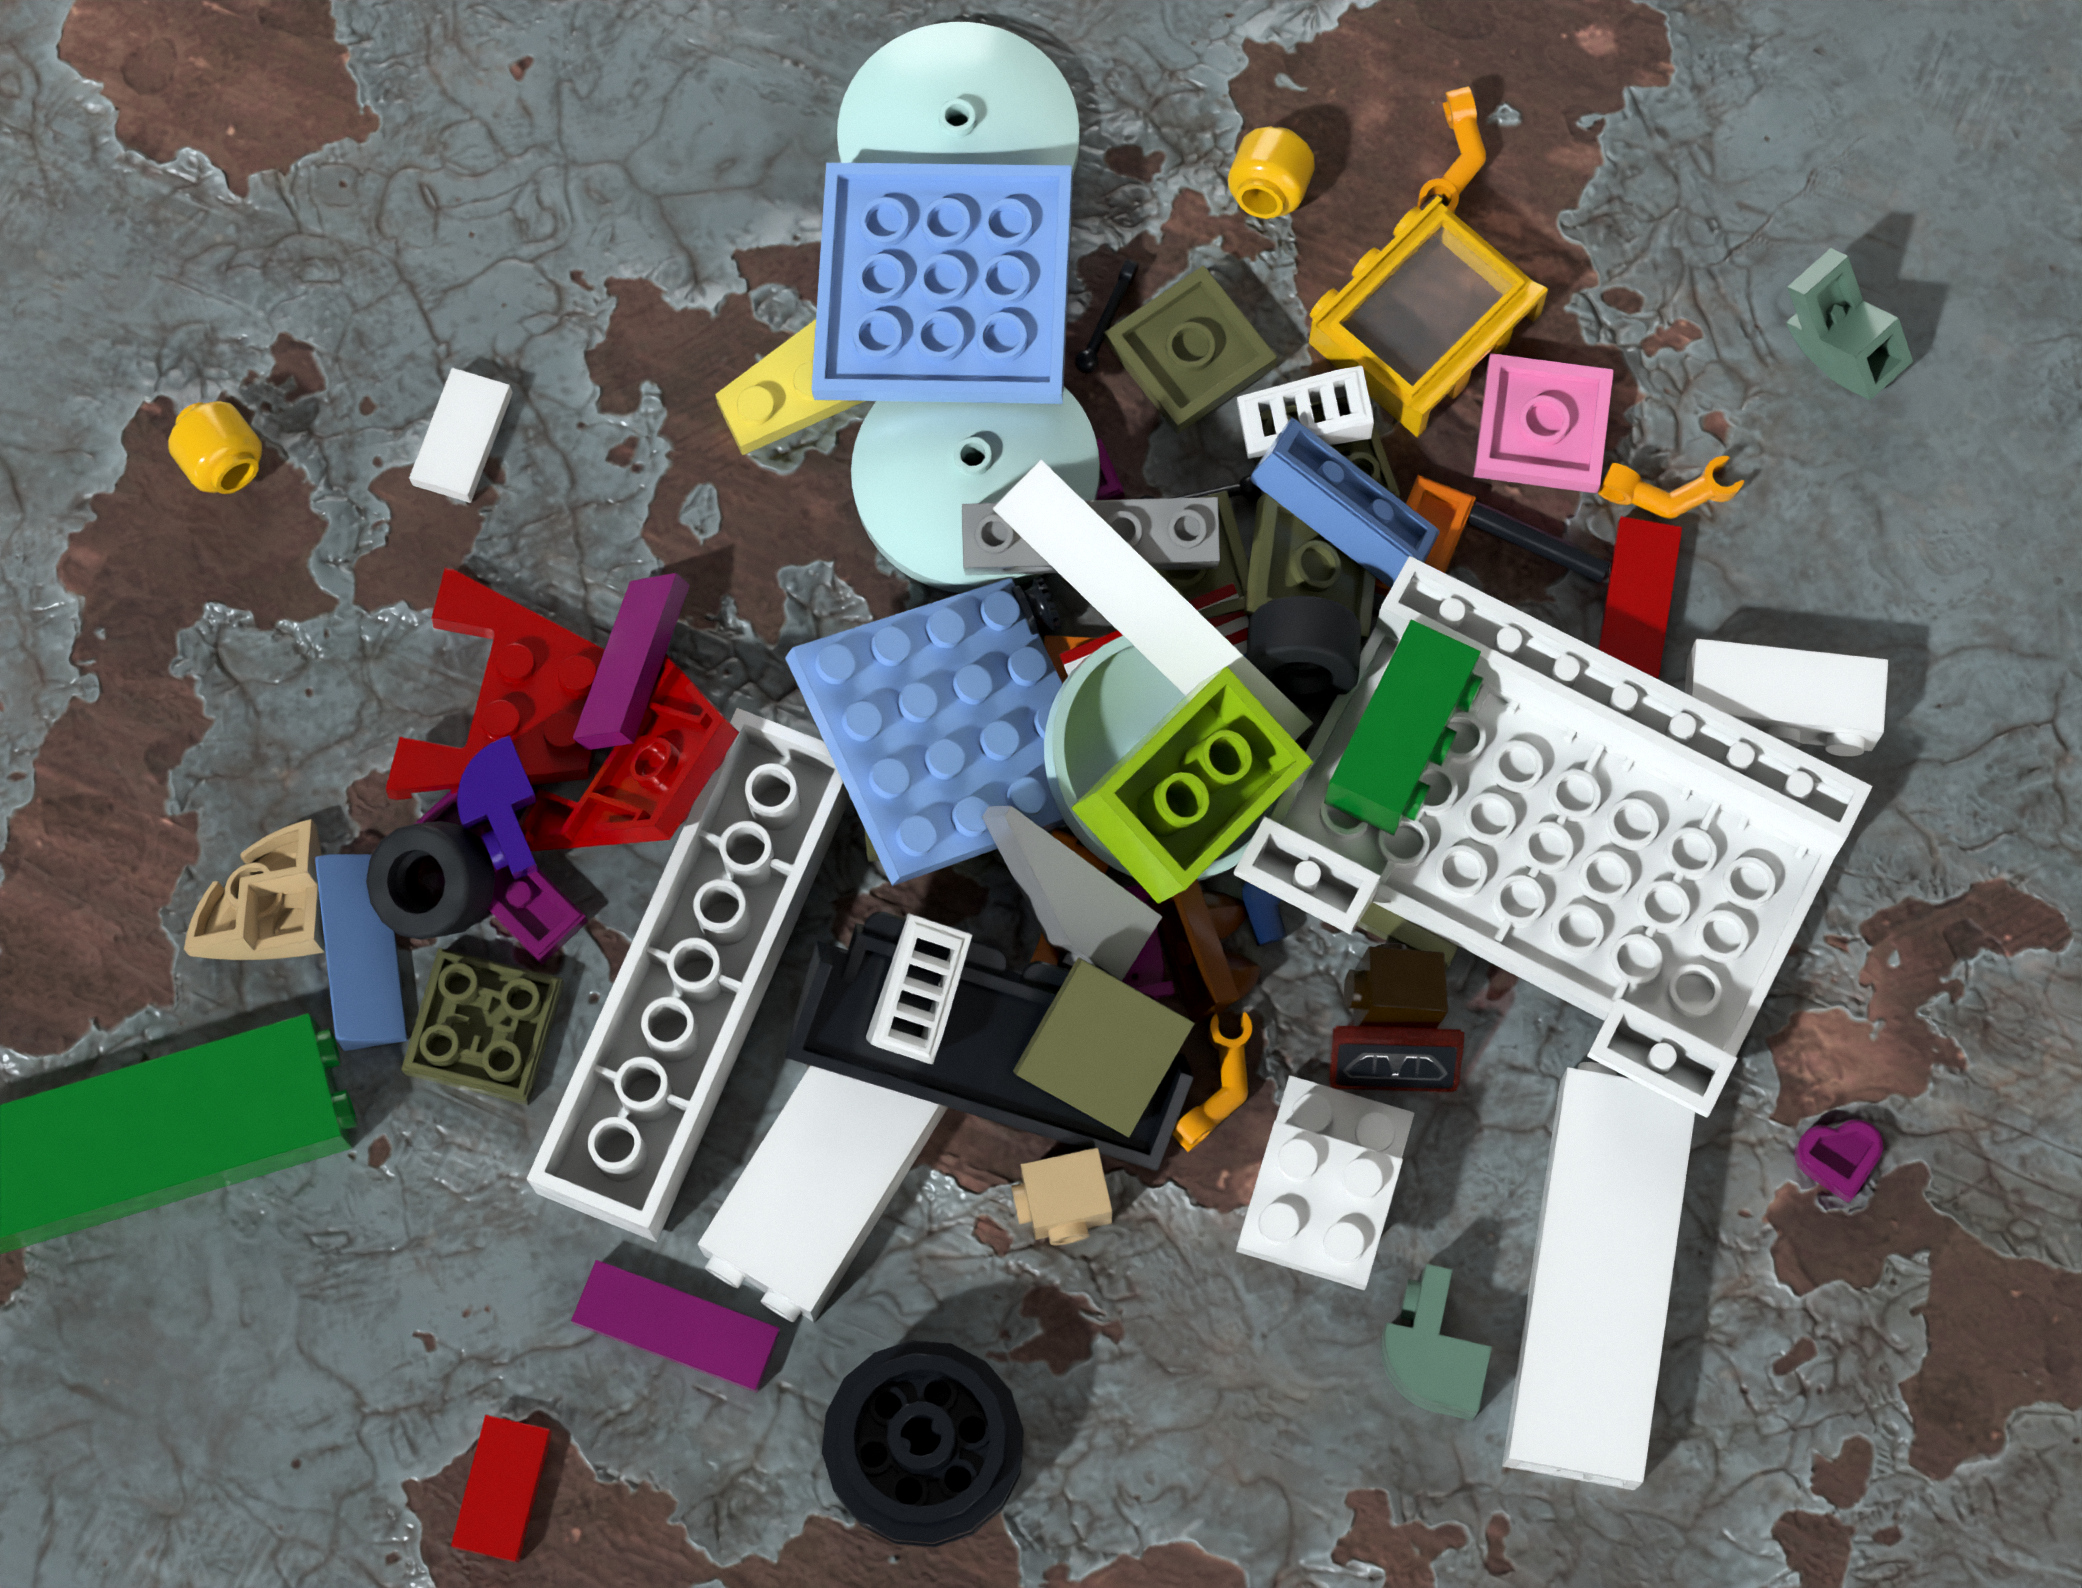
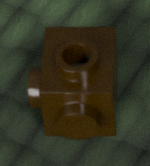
M1385 943L1376 947L1369 946L1355 970L1350 969L1348 971L1344 984L1346 1008L1353 1009L1354 1032L1430 1039L1448 1013L1444 952L1410 950L1408 946L1400 943Z

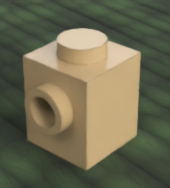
M1098 1148L1020 1164L1023 1183L1012 1185L1011 1190L1019 1224L1032 1223L1035 1240L1049 1237L1051 1245L1070 1244L1088 1238V1228L1112 1223V1208Z

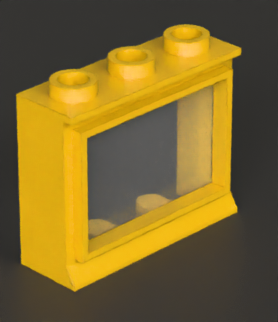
M1438 195L1423 210L1415 206L1408 211L1393 231L1395 238L1382 251L1376 247L1370 249L1354 267L1351 274L1354 278L1340 292L1334 288L1326 292L1318 300L1310 313L1312 323L1309 344L1338 369L1362 366L1369 396L1417 438L1426 430L1430 411L1447 394L1452 399L1456 398L1469 383L1472 369L1488 353L1500 354L1510 342L1513 328L1525 316L1534 322L1541 315L1548 292L1545 286L1532 281L1443 205L1442 198Z

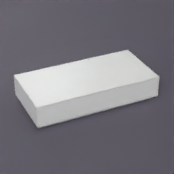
M451 368L409 477L413 486L471 503L513 394L509 384Z

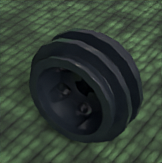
M911 1340L874 1352L843 1379L826 1411L822 1455L833 1491L861 1527L896 1545L937 1548L973 1536L1004 1509L1021 1476L1024 1429L1012 1391L986 1361L951 1343ZM932 1384L949 1388L951 1394L948 1402L942 1406L927 1402L925 1399L927 1387ZM891 1394L897 1396L901 1401L902 1407L894 1414L893 1418L886 1419L878 1415L876 1412L878 1404ZM969 1418H976L985 1426L986 1432L984 1437L976 1443L964 1441L959 1434L961 1424ZM929 1424L932 1426L934 1438L940 1443L931 1454L924 1456L914 1455L911 1441L906 1439L905 1436L914 1426ZM870 1443L882 1444L887 1450L886 1461L879 1467L871 1468L862 1462V1451ZM955 1467L965 1468L971 1475L969 1487L961 1492L950 1490L945 1483L946 1474ZM907 1479L917 1481L922 1488L920 1499L913 1504H904L896 1496L898 1485Z

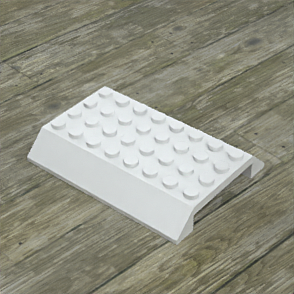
M1409 556L1384 600L1376 627L1360 654L1357 685L1348 694L1337 695L1306 751V754L1313 763L1283 792L1269 818L1264 816L1236 866L1233 875L1348 934L1352 933L1372 902L1604 1020L1587 1057L1708 1118L1737 1060L1736 1055L1835 856L1846 841L1873 786ZM1412 619L1481 651L1474 674L1483 677L1484 680L1469 712L1467 713L1457 708L1448 725L1449 728L1457 731V735L1443 765L1438 766L1430 762L1421 780L1430 785L1431 788L1417 818L1413 821L1404 816L1393 836L1325 804L1324 801L1329 782Z

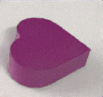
M1863 1120L1845 1122L1837 1130L1829 1126H1815L1808 1129L1799 1138L1794 1149V1157L1798 1168L1805 1175L1849 1203L1880 1159L1883 1151V1139L1879 1131L1872 1124Z

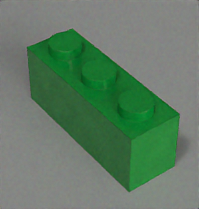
M1411 619L1329 782L1324 803L1393 836L1404 816L1415 821L1431 788L1430 785L1421 780L1430 762L1438 766L1443 765L1457 735V731L1449 728L1448 725L1457 708L1467 713L1469 712L1484 680L1483 677L1474 674L1481 651Z

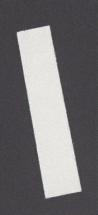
M1042 459L993 508L1006 523L1185 696L1200 682L1227 666L1294 741L1313 724Z

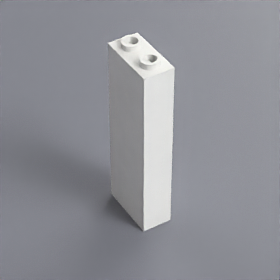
M810 1066L700 1239L698 1246L703 1255L710 1259L705 1269L737 1289L743 1280L765 1292L760 1302L791 1322H795L798 1315L801 1314L815 1323L948 1107Z
M1581 1062L1578 1064V1069L1567 1067L1560 1080L1502 1466L1635 1490L1644 1481L1695 1112L1630 1078L1617 1076V1071L1601 1063Z

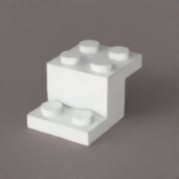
M1289 1075L1236 1252L1365 1290L1402 1165V1156L1415 1113Z

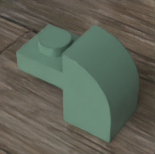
M1830 248L1787 286L1796 314L1786 322L1792 337L1803 353L1837 384L1871 400L1913 362L1899 318L1863 301L1847 255Z
M1426 1264L1420 1281L1407 1280L1400 1318L1411 1320L1410 1328L1386 1323L1382 1331L1381 1358L1388 1378L1397 1391L1411 1403L1428 1411L1473 1421L1479 1412L1492 1346L1439 1335L1452 1269Z

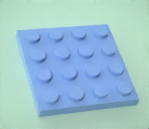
M826 163L812 374V394L814 400L1063 404L1073 190L1072 165Z
M1012 578L792 647L785 657L892 886L998 849L982 819L989 806H1013L1045 831L1066 824L1052 796L1044 761L1046 724L1054 699L1062 686V681L1039 634L1031 635L1023 611L1011 589L1015 586Z

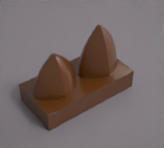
M1196 879L1186 890L1159 904L1156 901L1151 904L1152 909L1162 916L1157 924L1158 931L1192 1022L1198 1023L1211 1020L1215 1013L1218 1016L1232 1003L1242 999L1252 990L1258 980L1262 967L1239 953L1223 950L1220 940L1238 929L1247 917L1244 901L1226 893L1201 890Z

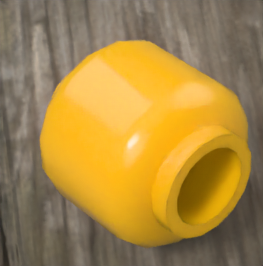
M1269 126L1254 129L1245 135L1238 148L1228 173L1229 190L1240 207L1254 217L1269 219L1288 215L1299 207L1315 170L1314 154L1302 138L1287 128Z
M222 401L198 402L180 412L176 418V425L173 427L168 439L169 453L198 490L209 493L230 494L244 488L254 479L259 470L262 443L232 404Z

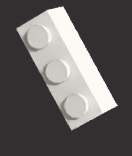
M1696 639L1687 658L1685 693L1795 748L1799 747L1800 743L1826 746L1825 750L1833 755L1858 756L1863 754L1864 750L1872 751L1884 733L1888 660Z

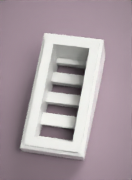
M1362 366L1339 369L1237 397V406L1248 459L1265 455L1288 422L1285 407L1296 405L1299 422L1328 445L1371 439L1374 420ZM1347 397L1350 414L1339 415L1336 398ZM1321 401L1325 421L1315 423L1311 402ZM1271 409L1276 434L1265 437L1260 411Z
M908 913L866 1035V1039L871 1045L928 1064L934 1063L972 934ZM917 938L950 948L947 961L915 951L914 947ZM909 964L942 974L939 985L936 986L906 976ZM904 990L933 1000L930 1011L928 1012L898 1002L901 991ZM894 1016L923 1025L921 1037L892 1029L891 1025Z

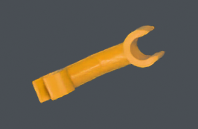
M1469 86L1445 92L1447 102H1443L1444 114L1449 127L1454 130L1461 155L1442 178L1429 180L1423 185L1417 201L1419 208L1429 196L1437 194L1446 198L1449 204L1446 207L1455 214L1459 194L1486 161V151L1477 125L1475 101Z
M1718 456L1708 463L1699 478L1669 493L1642 481L1640 475L1631 468L1618 463H1612L1598 494L1610 502L1620 505L1634 504L1663 518L1672 519L1708 500L1726 502L1733 499L1743 486L1744 480L1735 482L1728 487L1717 484L1713 478V473L1721 470L1730 458L1729 456Z
M1246 1012L1243 1013L1240 1020L1242 1035L1236 1039L1223 1037L1218 1028L1219 1020L1217 1014L1215 1013L1208 1028V1038L1211 1045L1219 1051L1222 1088L1203 1104L1196 1106L1176 1122L1172 1135L1187 1152L1201 1143L1219 1123L1240 1107L1248 1098L1245 1046L1252 1033V1022Z

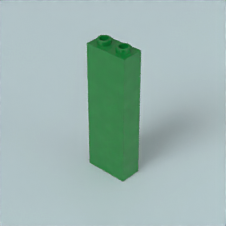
M307 1013L1 1104L0 1254L353 1149L348 1129L357 1127V1118L347 1089L337 1091L332 1068L341 1066V1057L331 1028L321 1030V1027L314 1018Z

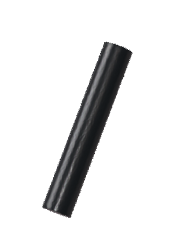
M1478 500L1467 520V523L1599 583H1602L1612 561Z

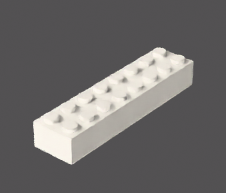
M739 708L736 709L730 722L739 731V734L726 752L723 763L712 774L691 809L527 1177V1181L538 1195L654 1242H657L850 799L849 793L824 741Z

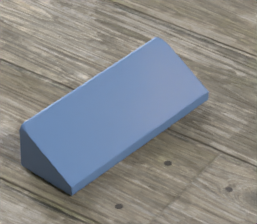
M1291 418L1284 426L1250 477L1253 484L1389 588H1392L1409 556L1425 563L1440 533L1438 528L1294 418Z
M327 854L315 857L335 1038L344 1051L408 1041L396 935L392 929L381 922L370 904L366 879L369 860L372 855Z

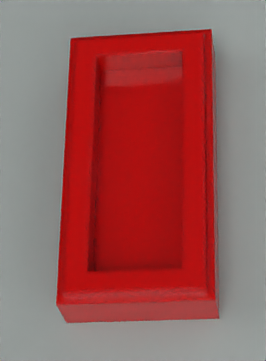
M485 1415L451 1547L519 1563L552 1436L550 1429Z

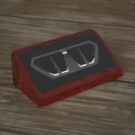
M1336 1026L1332 1030L1329 1041V1085L1334 1089L1454 1092L1460 1083L1464 1032H1461V1029Z

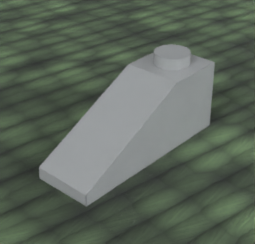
M989 806L982 819L1045 940L1051 947L1065 956L1061 965L1071 970L1077 958L1080 957L1122 981L1162 916L1013 806Z

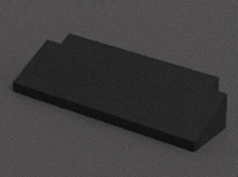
M886 912L871 914L866 919L864 925L855 923L848 950L816 941L784 1051L785 1058L1087 1150L1098 1148L1100 1154L1158 1171L1194 1078L1185 1054L1177 1053L1130 1137L1121 1134L1013 1072L1068 976L1069 969L1043 961H1034L1024 968L1022 974L1005 969V956L999 948L971 939L934 1063L928 1064L871 1045L866 1039L906 918ZM917 938L914 947L915 951L947 961L951 950L950 948ZM909 964L906 976L938 986L942 974ZM902 990L898 1002L929 1012L933 1000ZM1144 993L1145 995L1158 1001L1154 996ZM894 1016L891 1028L921 1037L924 1026Z

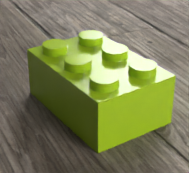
M1225 666L1200 682L1093 785L1071 809L1159 904L1186 890L1313 761L1235 674Z

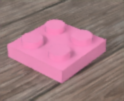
M1490 353L1473 477L1598 493L1601 483L1614 370Z

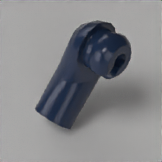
M1246 881L1242 887V898L1256 945L1263 946L1287 938L1278 908L1282 899Z

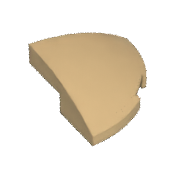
M312 819L279 829L244 850L240 854V858L245 865L240 866L230 875L225 889L218 881L212 882L200 900L187 931L184 950L189 956L226 960H265L299 957L325 952L315 857L321 856L317 826Z

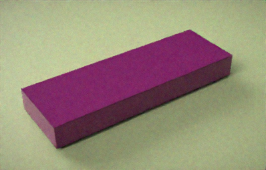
M677 573L629 582L573 739L586 750L633 744L635 742L690 586Z
M450 790L415 824L444 821L462 825L458 812V793L451 794ZM490 822L469 831L479 837L486 847L481 835L493 829ZM493 864L496 880L492 902L487 910L543 965L589 921L539 868L538 871L515 880L509 866L496 870Z
M595 1260L571 1319V1322L576 1326L755 1393L759 1390L781 1333L779 1327L599 1260Z

